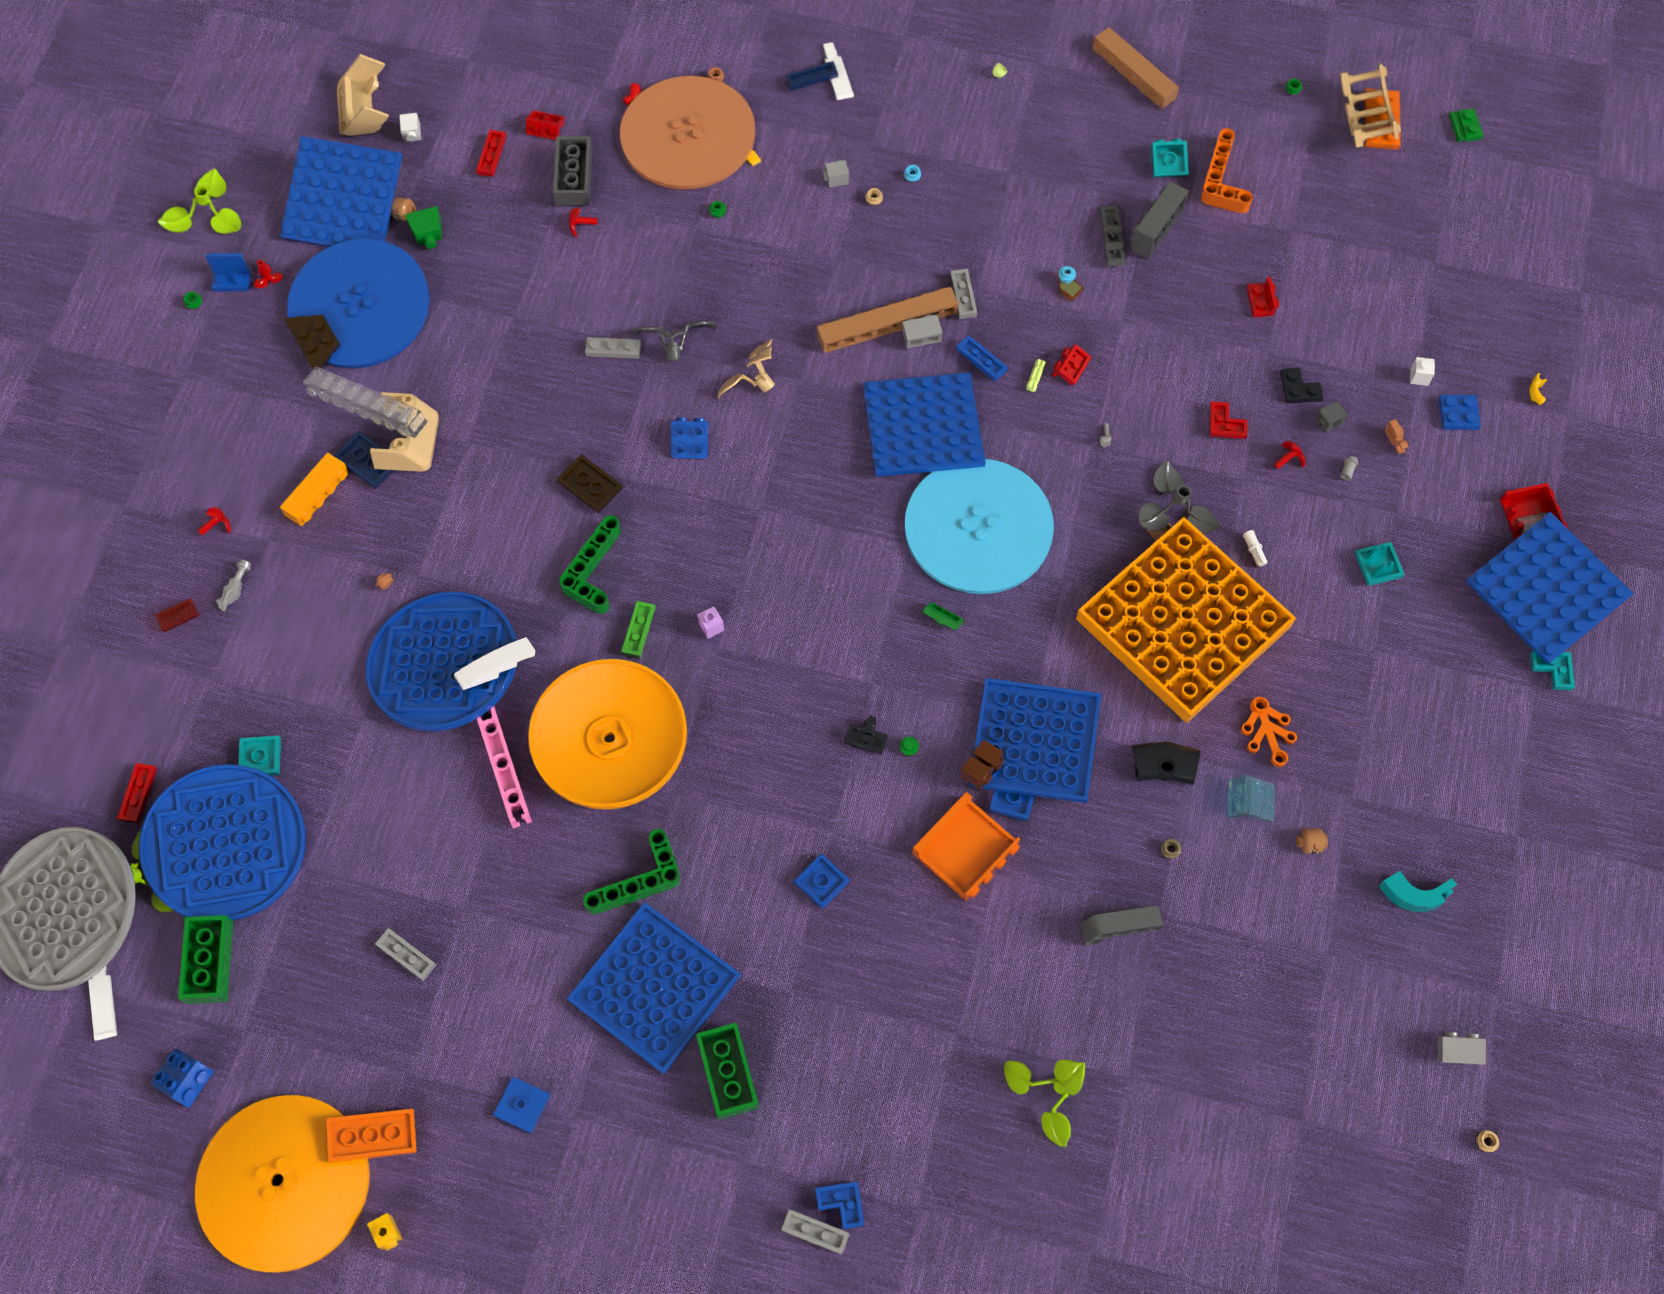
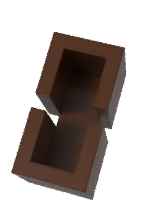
M984 739L973 753L975 758L971 756L961 769V778L980 790L984 785H988L993 778L992 773L995 770H999L1004 763L1003 751Z

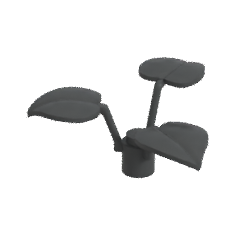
M711 321L686 322L684 331H669L659 326H639L633 328L632 335L640 330L656 331L657 334H660L664 350H666V360L674 361L680 360V350H683V343L689 327L703 324L716 329V324ZM683 334L678 346V342H674V337ZM664 335L670 338V342H667L668 346L666 344Z
M1168 461L1164 462L1153 476V485L1160 493L1168 492L1169 495L1173 494L1172 501L1163 510L1156 503L1149 502L1144 504L1138 514L1139 525L1149 531H1161L1167 527L1170 521L1165 512L1174 503L1176 505L1186 503V513L1189 515L1187 520L1202 534L1219 529L1220 525L1217 519L1205 507L1195 505L1190 510L1191 499L1189 497L1191 496V489L1183 485L1181 475Z

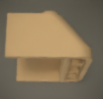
M359 54L339 80L337 99L340 134L356 136L376 133L387 120L388 114L372 109L371 94L378 88L377 75L384 68L385 63Z
M381 392L385 413L410 414L411 416L407 438L394 439L389 449H370L374 469L420 472L428 470L432 464L439 423L437 411L412 394Z

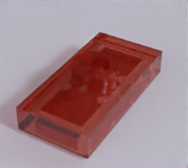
M190 598L155 616L162 631L165 633L200 615L193 600Z

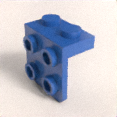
M676 417V421H671V456L673 458H707L709 421H705L703 417H694V421H687V417Z
M176 1048L169 1054L166 1062L155 1074L151 1085L189 1108L214 1071Z

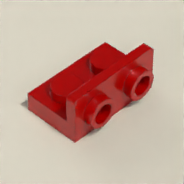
M533 110L526 118V134L556 140V136H559V130L565 124V117Z
M1267 277L1264 283L1248 284L1246 289L1253 318L1274 316L1276 309L1279 308V300L1275 297L1276 287L1275 283H1272L1271 277Z
M1077 344L1066 347L1062 351V358L1054 364V371L1051 374L1053 377L1059 375L1071 386L1076 384L1092 358Z

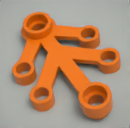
M1255 697L1250 703L1252 713L1247 722L1242 725L1241 733L1246 736L1250 735L1254 730L1253 725L1258 717L1260 718L1261 726L1253 740L1248 743L1247 750L1250 753L1258 752L1260 742L1264 735H1266L1273 754L1271 756V763L1275 767H1283L1288 761V755L1285 751L1279 749L1274 733L1283 737L1287 744H1294L1297 740L1296 733L1282 728L1288 726L1291 718L1288 714H1282L1271 708L1266 698ZM1256 705H1261L1263 709H1258ZM1268 715L1277 719L1280 726L1270 722ZM1281 718H1285L1287 722H1282ZM1244 727H1249L1250 731H1246ZM1287 736H1292L1294 740H1289ZM1250 745H1256L1257 749H1252ZM1275 758H1280L1282 762H1277Z

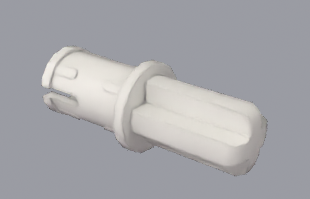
M1254 530L1247 531L1243 537L1248 545V552L1252 554L1256 565L1262 567L1267 564L1262 551L1263 546L1259 544Z

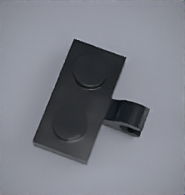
M869 716L865 728L850 724L844 744L882 755L888 735L873 731L877 718Z

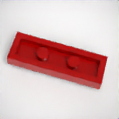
M489 130L476 169L477 175L494 177L507 138L506 132Z
M135 764L117 817L118 820L136 824L140 823L157 771L155 766Z

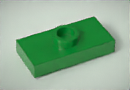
M934 602L929 603L923 613L936 619L937 623L946 625L955 631L964 622L963 618Z

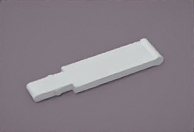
M833 42L823 44L825 56L827 57L825 63L834 61L839 77L831 79L836 99L842 100L854 97L842 58L837 56Z
M106 966L93 976L92 979L88 980L95 1041L117 1036L111 976L106 975Z

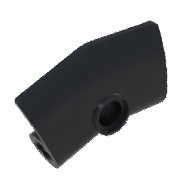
M1166 741L1132 745L1131 748L1136 761L1135 775L1138 782L1155 779L1162 781L1173 779L1190 785L1194 784L1200 758L1199 749ZM1161 767H1168L1170 772L1163 771Z

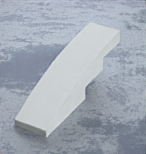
M527 637L473 661L454 673V677L461 688L465 690L499 677L500 672L517 667L518 661L535 656V649Z

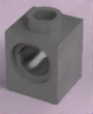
M1337 401L1320 409L1315 419L1317 425L1326 433L1343 425L1348 415Z

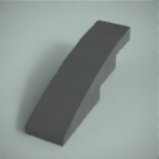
M1100 206L1101 229L1107 266L1125 265L1124 242L1121 233L1122 225L1118 207Z

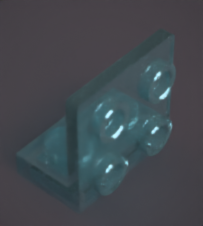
M1246 774L1229 779L1228 817L1235 819L1250 815L1267 822H1273L1275 785Z

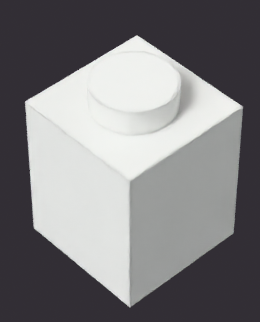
M417 113L400 115V128L404 142L421 140L420 122Z
M1416 357L1410 368V384L1428 386L1435 375V359Z

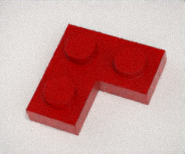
M1211 401L1209 436L1246 439L1247 420L1229 418L1228 402Z

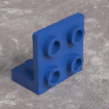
M241 253L206 254V259L214 273L212 283L214 292L249 291L251 272Z

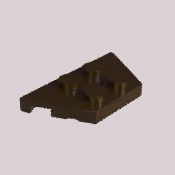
M324 315L285 318V322L316 375L319 374L321 366L328 362L332 354L341 346Z

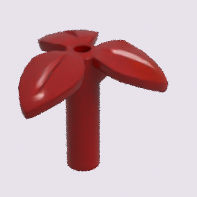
M579 208L570 210L569 228L572 235L578 237L575 231L576 224L597 225V218L578 217L581 211Z
M263 260L257 261L259 275L263 278L257 279L254 282V287L264 288L268 286L269 280L275 284L283 278V274L278 272L270 275L271 268Z
M1285 441L1281 446L1290 449V451L1276 461L1274 466L1279 469L1294 456H1297L1301 467H1304L1305 456L1300 447L1292 441Z
M216 506L209 508L206 515L212 518L200 527L198 532L204 535L218 522H223L228 533H230V521L224 516V512Z

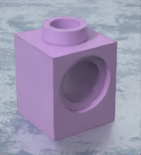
M714 606L697 615L699 626L707 639L724 631L723 620Z

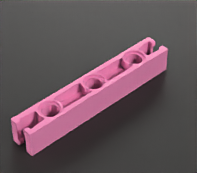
M493 706L488 710V713L492 714L491 719L483 721L482 715L477 718L509 821L512 827L516 828L520 826V823L516 821L513 812L523 809L525 814L521 815L522 819H525L526 823H530L532 820L496 709ZM490 728H496L494 732L487 733ZM507 762L505 767H498L500 763ZM518 797L517 802L510 803L511 798Z

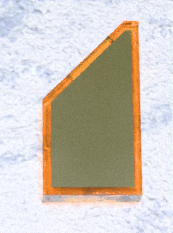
M1058 277V290L1070 301H1074L1084 291V287L1075 280L1070 283H1063Z

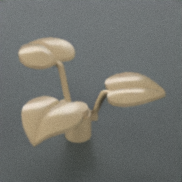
M772 339L759 345L748 357L750 361L746 366L749 367L755 364L759 370V373L754 376L755 381L744 374L738 373L721 386L718 392V399H720L721 394L736 385L741 379L749 381L754 387L758 385L763 393L775 385L761 363L763 360L772 358V347L770 346Z

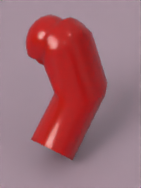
M638 83L630 84V94L623 98L626 106L640 94L641 87Z

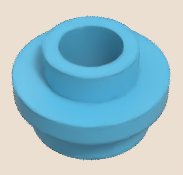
M909 165L904 171V177L911 182L917 181L921 177V170L916 165Z
M1064 266L1060 268L1058 277L1063 283H1070L1075 279L1076 271L1070 266Z

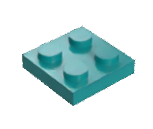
M279 735L240 738L238 765L260 770L270 776L280 775L281 737Z

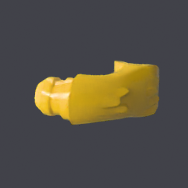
M1540 373L1535 375L1529 387L1531 401L1537 402L1538 405H1542L1546 400L1538 388L1542 387L1547 379H1540Z

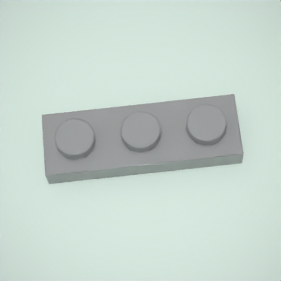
M968 269L950 271L954 295L958 302L959 319L977 317Z
M587 337L585 354L590 357L639 359L641 341L636 339Z
M389 928L375 943L377 947L422 981L426 979L436 966L432 960Z
M790 1209L781 1229L782 1232L840 1255L843 1254L850 1235L848 1232Z

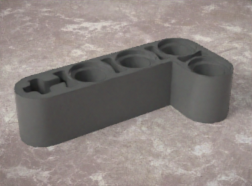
M1158 906L1097 914L1089 917L1079 925L1085 946L1100 943L1110 937L1155 931L1164 927Z

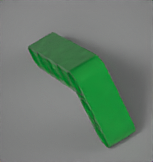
M613 515L606 516L559 579L562 592L566 596L598 614H604L610 608L607 594L589 584L586 580L621 533L619 520ZM601 539L605 540L602 543H598V541ZM588 554H594L592 557H586ZM579 568H583L580 572L576 571ZM567 583H573L571 586H565ZM582 592H589L586 595H580ZM598 601H604L602 604H596Z
M654 829L649 834V842L658 869L587 893L583 899L587 912L593 915L679 885V870L665 831ZM655 838H663L661 843H654ZM663 855L670 857L666 862L660 861V858ZM670 873L676 875L673 880H667L666 876ZM650 880L657 881L653 887H649L646 884ZM632 886L637 887L636 892H627L628 888ZM611 893L618 894L614 900H609L608 896ZM591 900H598L596 906L591 907L588 905Z

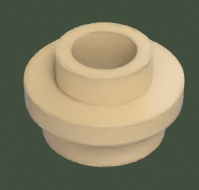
M872 188L866 193V201L871 205H878L883 200V194L877 188Z
M1485 1130L1478 1134L1477 1144L1482 1151L1490 1153L1498 1148L1499 1139L1494 1132ZM1485 1138L1490 1140V1145L1485 1144Z

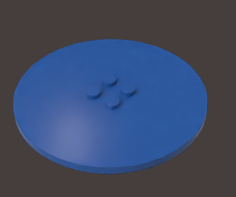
M374 239L348 240L324 249L303 266L291 286L288 296L287 314L288 318L324 315L341 345L332 354L331 359L325 363L342 368L370 367L395 357L406 349L418 336L429 311L430 295L428 283L417 262L401 248L388 242Z
M440 592L421 597L395 612L375 635L368 651L365 667L369 692L380 710L387 717L404 727L420 731H443L463 726L482 716L500 700L514 677L516 667L500 672L499 677L465 690L459 685L454 677V673L484 655L517 641L515 632L504 613L493 603L480 596L464 592Z
M229 764L201 768L172 783L151 806L140 833V865L152 891L164 904L185 917L227 915L232 921L241 920L255 915L272 905L286 892L295 880L302 865L306 848L304 819L290 792L275 778L260 770Z

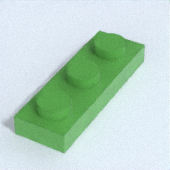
M636 602L622 647V655L641 658L656 609L654 604Z

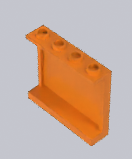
M966 792L913 847L912 854L967 901L970 897L973 899L981 890L979 887L983 883L987 884L994 875L992 873L996 869L1000 870L1006 864L1007 860L1005 859L1010 854L1013 856L1019 850L1021 838L1015 839L973 803L972 796Z

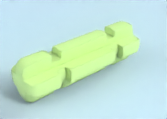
M1036 360L1026 389L1028 391H1036L1037 384L1045 367L1044 360Z

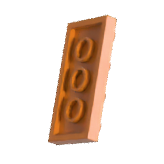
M1366 88L1364 93L1370 92V91L1379 90V89H1368V88ZM1387 90L1396 123H1400V91ZM1383 96L1364 100V110L1384 106ZM1385 112L1364 117V124L1388 119ZM1392 133L1368 138L1365 141V147L1399 150L1401 145L1400 133L1397 139L1393 137Z
M414 1109L326 1118L328 1163L417 1152Z

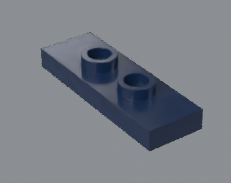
M834 61L786 75L791 91L839 77Z

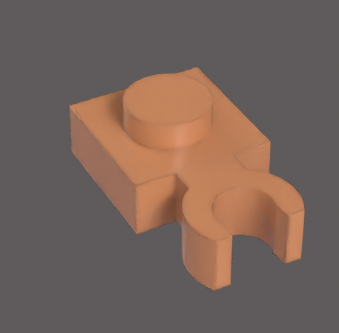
M1396 419L1389 421L1385 432L1391 444L1395 445L1397 453H1405V448L1409 446L1406 440L1403 439V428Z

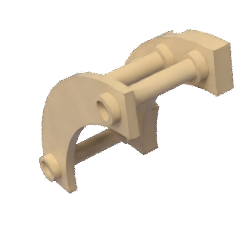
M1381 63L1377 64L1378 70L1353 76L1351 74L1348 75L1347 71L1339 73L1342 93L1348 100V103L1345 104L1351 135L1355 137L1353 141L1356 148L1362 147L1363 141H1366L1368 138L1392 133L1393 137L1397 139L1399 138L1398 134L1401 133L1400 123H1396L1388 98L1385 77H1387L1386 66L1383 67ZM1379 77L1381 89L1357 95L1351 94L1350 85H1353L1354 82ZM1383 96L1384 106L1359 112L1354 109V104L1358 101ZM1385 112L1388 119L1364 125L1358 124L1359 118Z

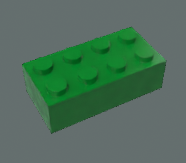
M227 915L185 917L178 999L185 1004L227 1002L233 921Z
M737 1022L697 1033L696 1036L718 1120L759 1109Z

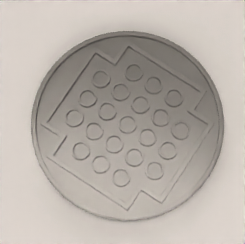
M58 828L32 839L8 861L0 873V968L12 980L31 989L42 991L65 990L91 979L116 955L127 936L135 908V883L125 855L113 841L98 832L85 828Z

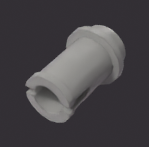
M1348 456L1344 460L1345 465L1340 474L1341 479L1346 481L1352 479L1355 467H1358L1359 464L1358 459L1354 456Z

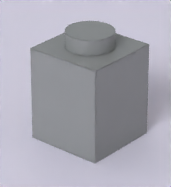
M846 160L825 163L823 178L824 181L828 182L829 188L849 184V171Z

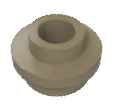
M1167 839L1161 845V852L1166 858H1177L1181 853V845L1175 839ZM1167 847H1173L1174 852H1169Z

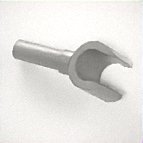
M1108 423L1104 424V436H1100L1101 447L1111 445L1112 436L1109 435Z

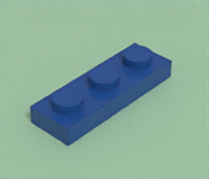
M969 335L956 346V350L995 382L1008 371V367Z

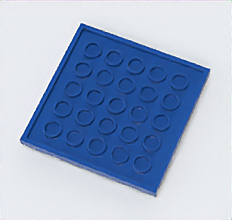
M301 136L280 237L282 239L328 247L354 239H374L385 242L403 155L400 152Z
M970 372L863 382L875 477L985 467L986 462Z
M1551 512L1466 580V583L1547 665L1634 594Z
M986 678L974 751L984 739L1003 751L1004 763L999 770H995L992 773L993 778L988 785H984L982 789L1087 803L1102 693ZM969 783V787L977 788L976 786Z
M644 902L568 996L567 1000L665 1075L741 977V973Z

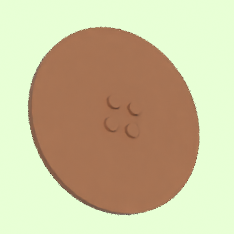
M680 76L663 80L648 87L630 103L622 118L620 141L628 163L645 179L672 189H697L716 184L728 178L743 165L754 145L755 121L748 103L730 86L707 77Z

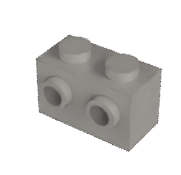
M926 315L918 319L910 318L902 323V332L907 349L942 342V330L938 315Z
M1444 1032V1036L1438 1035V1061L1486 1065V1039L1479 1038V1034L1466 1033V1037H1458L1456 1032Z

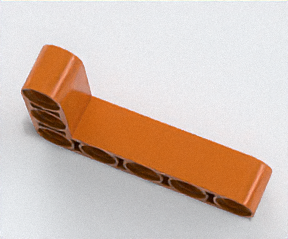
M1224 128L1219 133L1202 190L1201 201L1214 207L1237 213H1246L1250 209L1253 200L1252 193L1221 184L1235 137L1232 129Z

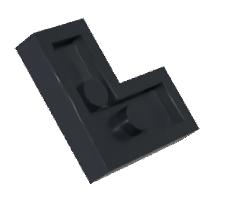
M1300 368L1281 370L1286 403L1322 402L1321 382L1303 383Z

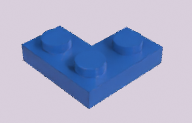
M858 1181L815 1188L818 1211L840 1208L843 1230L865 1226Z

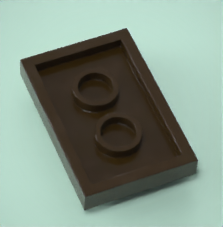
M582 454L557 478V483L598 514L623 489L621 483Z

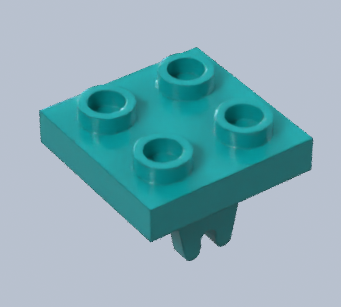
M1392 542L1359 549L1354 553L1367 586L1400 579L1405 575Z

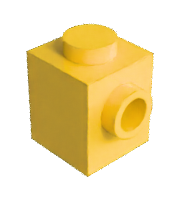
M388 1213L367 1224L379 1249L390 1250L398 1245L397 1242L402 1239L392 1215Z

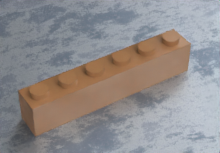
M1108 27L1094 37L1092 49L1120 74L1125 76L1131 84H1134L1143 94L1148 96L1154 104L1163 109L1177 98L1179 87L1111 28Z

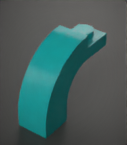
M1399 871L1385 879L1379 885V888L1391 902L1405 910L1428 912L1441 907L1446 902L1445 898L1454 893L1452 889L1457 884L1452 878L1435 889L1420 890L1412 886L1402 872Z

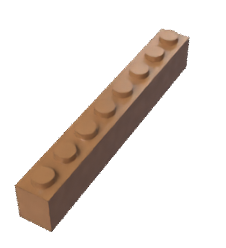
M951 287L941 288L935 292L924 293L921 296L907 298L897 303H890L881 308H873L864 313H857L854 316L840 318L830 323H823L817 326V337L823 352L827 353L901 331L902 323L910 318L918 319L926 315H938V319L957 314L958 302Z

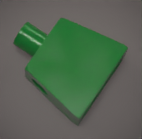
M435 206L405 214L409 228L419 245L426 244L428 249L435 248L437 246L436 241L443 238L438 207Z

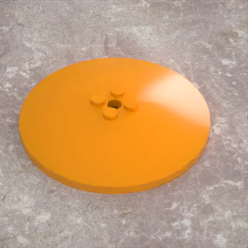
M603 659L587 662L562 674L541 695L534 708L529 725L530 753L545 783L564 799L593 809L627 807L645 800L656 793L669 781L677 770L687 742V723L684 709L670 684L648 667L620 659ZM607 735L615 736V740L611 743L604 741Z
M299 1095L275 1096L253 1103L242 1109L218 1130L206 1148L198 1168L195 1183V1203L204 1233L223 1256L242 1267L267 1273L288 1272L301 1269L324 1258L348 1236L357 1223L366 1202L369 1188L368 1159L328 1163L326 1118L343 1117L342 1113L329 1104L311 1097ZM281 1174L283 1176L282 1184L274 1186L273 1178Z

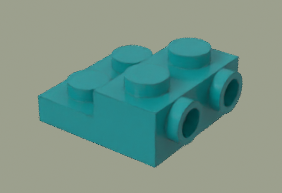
M1163 139L1152 142L1150 154L1151 163L1153 164V178L1185 177L1189 175L1187 141L1172 139L1165 142Z

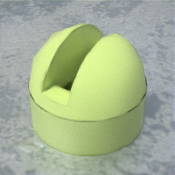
M997 63L992 73L995 77L1002 78L1007 73V70L1002 64Z

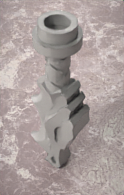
M241 559L240 562H237L238 570L234 578L229 579L228 585L223 586L221 598L215 600L218 608L224 612L226 607L239 599L241 595V579L244 573L249 572L251 569V563Z

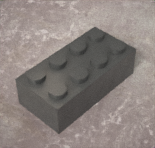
M556 136L553 184L556 206L590 205L593 156L591 136Z
M1171 181L1167 187L1164 186L1159 194L1160 197L1153 200L1151 209L1145 211L1141 223L1138 222L1133 229L1135 234L1130 241L1132 243L1131 251L1148 260L1183 213L1189 190Z

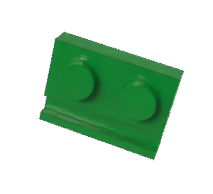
M1475 109L1450 112L1449 118L1457 142L1463 140L1465 142L1482 140L1484 135Z

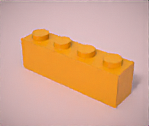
M327 452L280 506L284 516L301 527L305 522H308L316 509L323 505L324 500L347 477L349 471L345 463Z

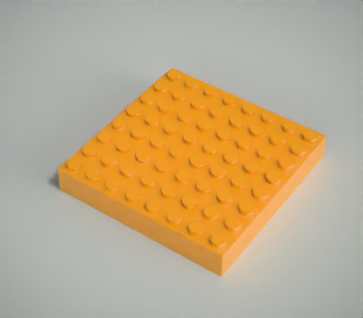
M1184 517L1078 610L1076 620L1186 723L1195 717L1288 631L1296 619L1293 614Z

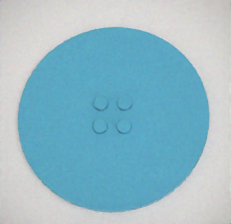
M985 459V467L934 471L930 473L917 486L906 509L905 535L912 556L931 578L948 588L960 592L991 594L1016 587L1030 578L1040 568L1049 553L1053 539L1054 522L1052 510L1040 487L1019 469L991 459Z

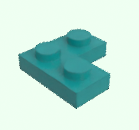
M1534 651L1530 653L1531 670L1551 672L1553 690H1574L1575 682L1571 652H1563L1549 665Z

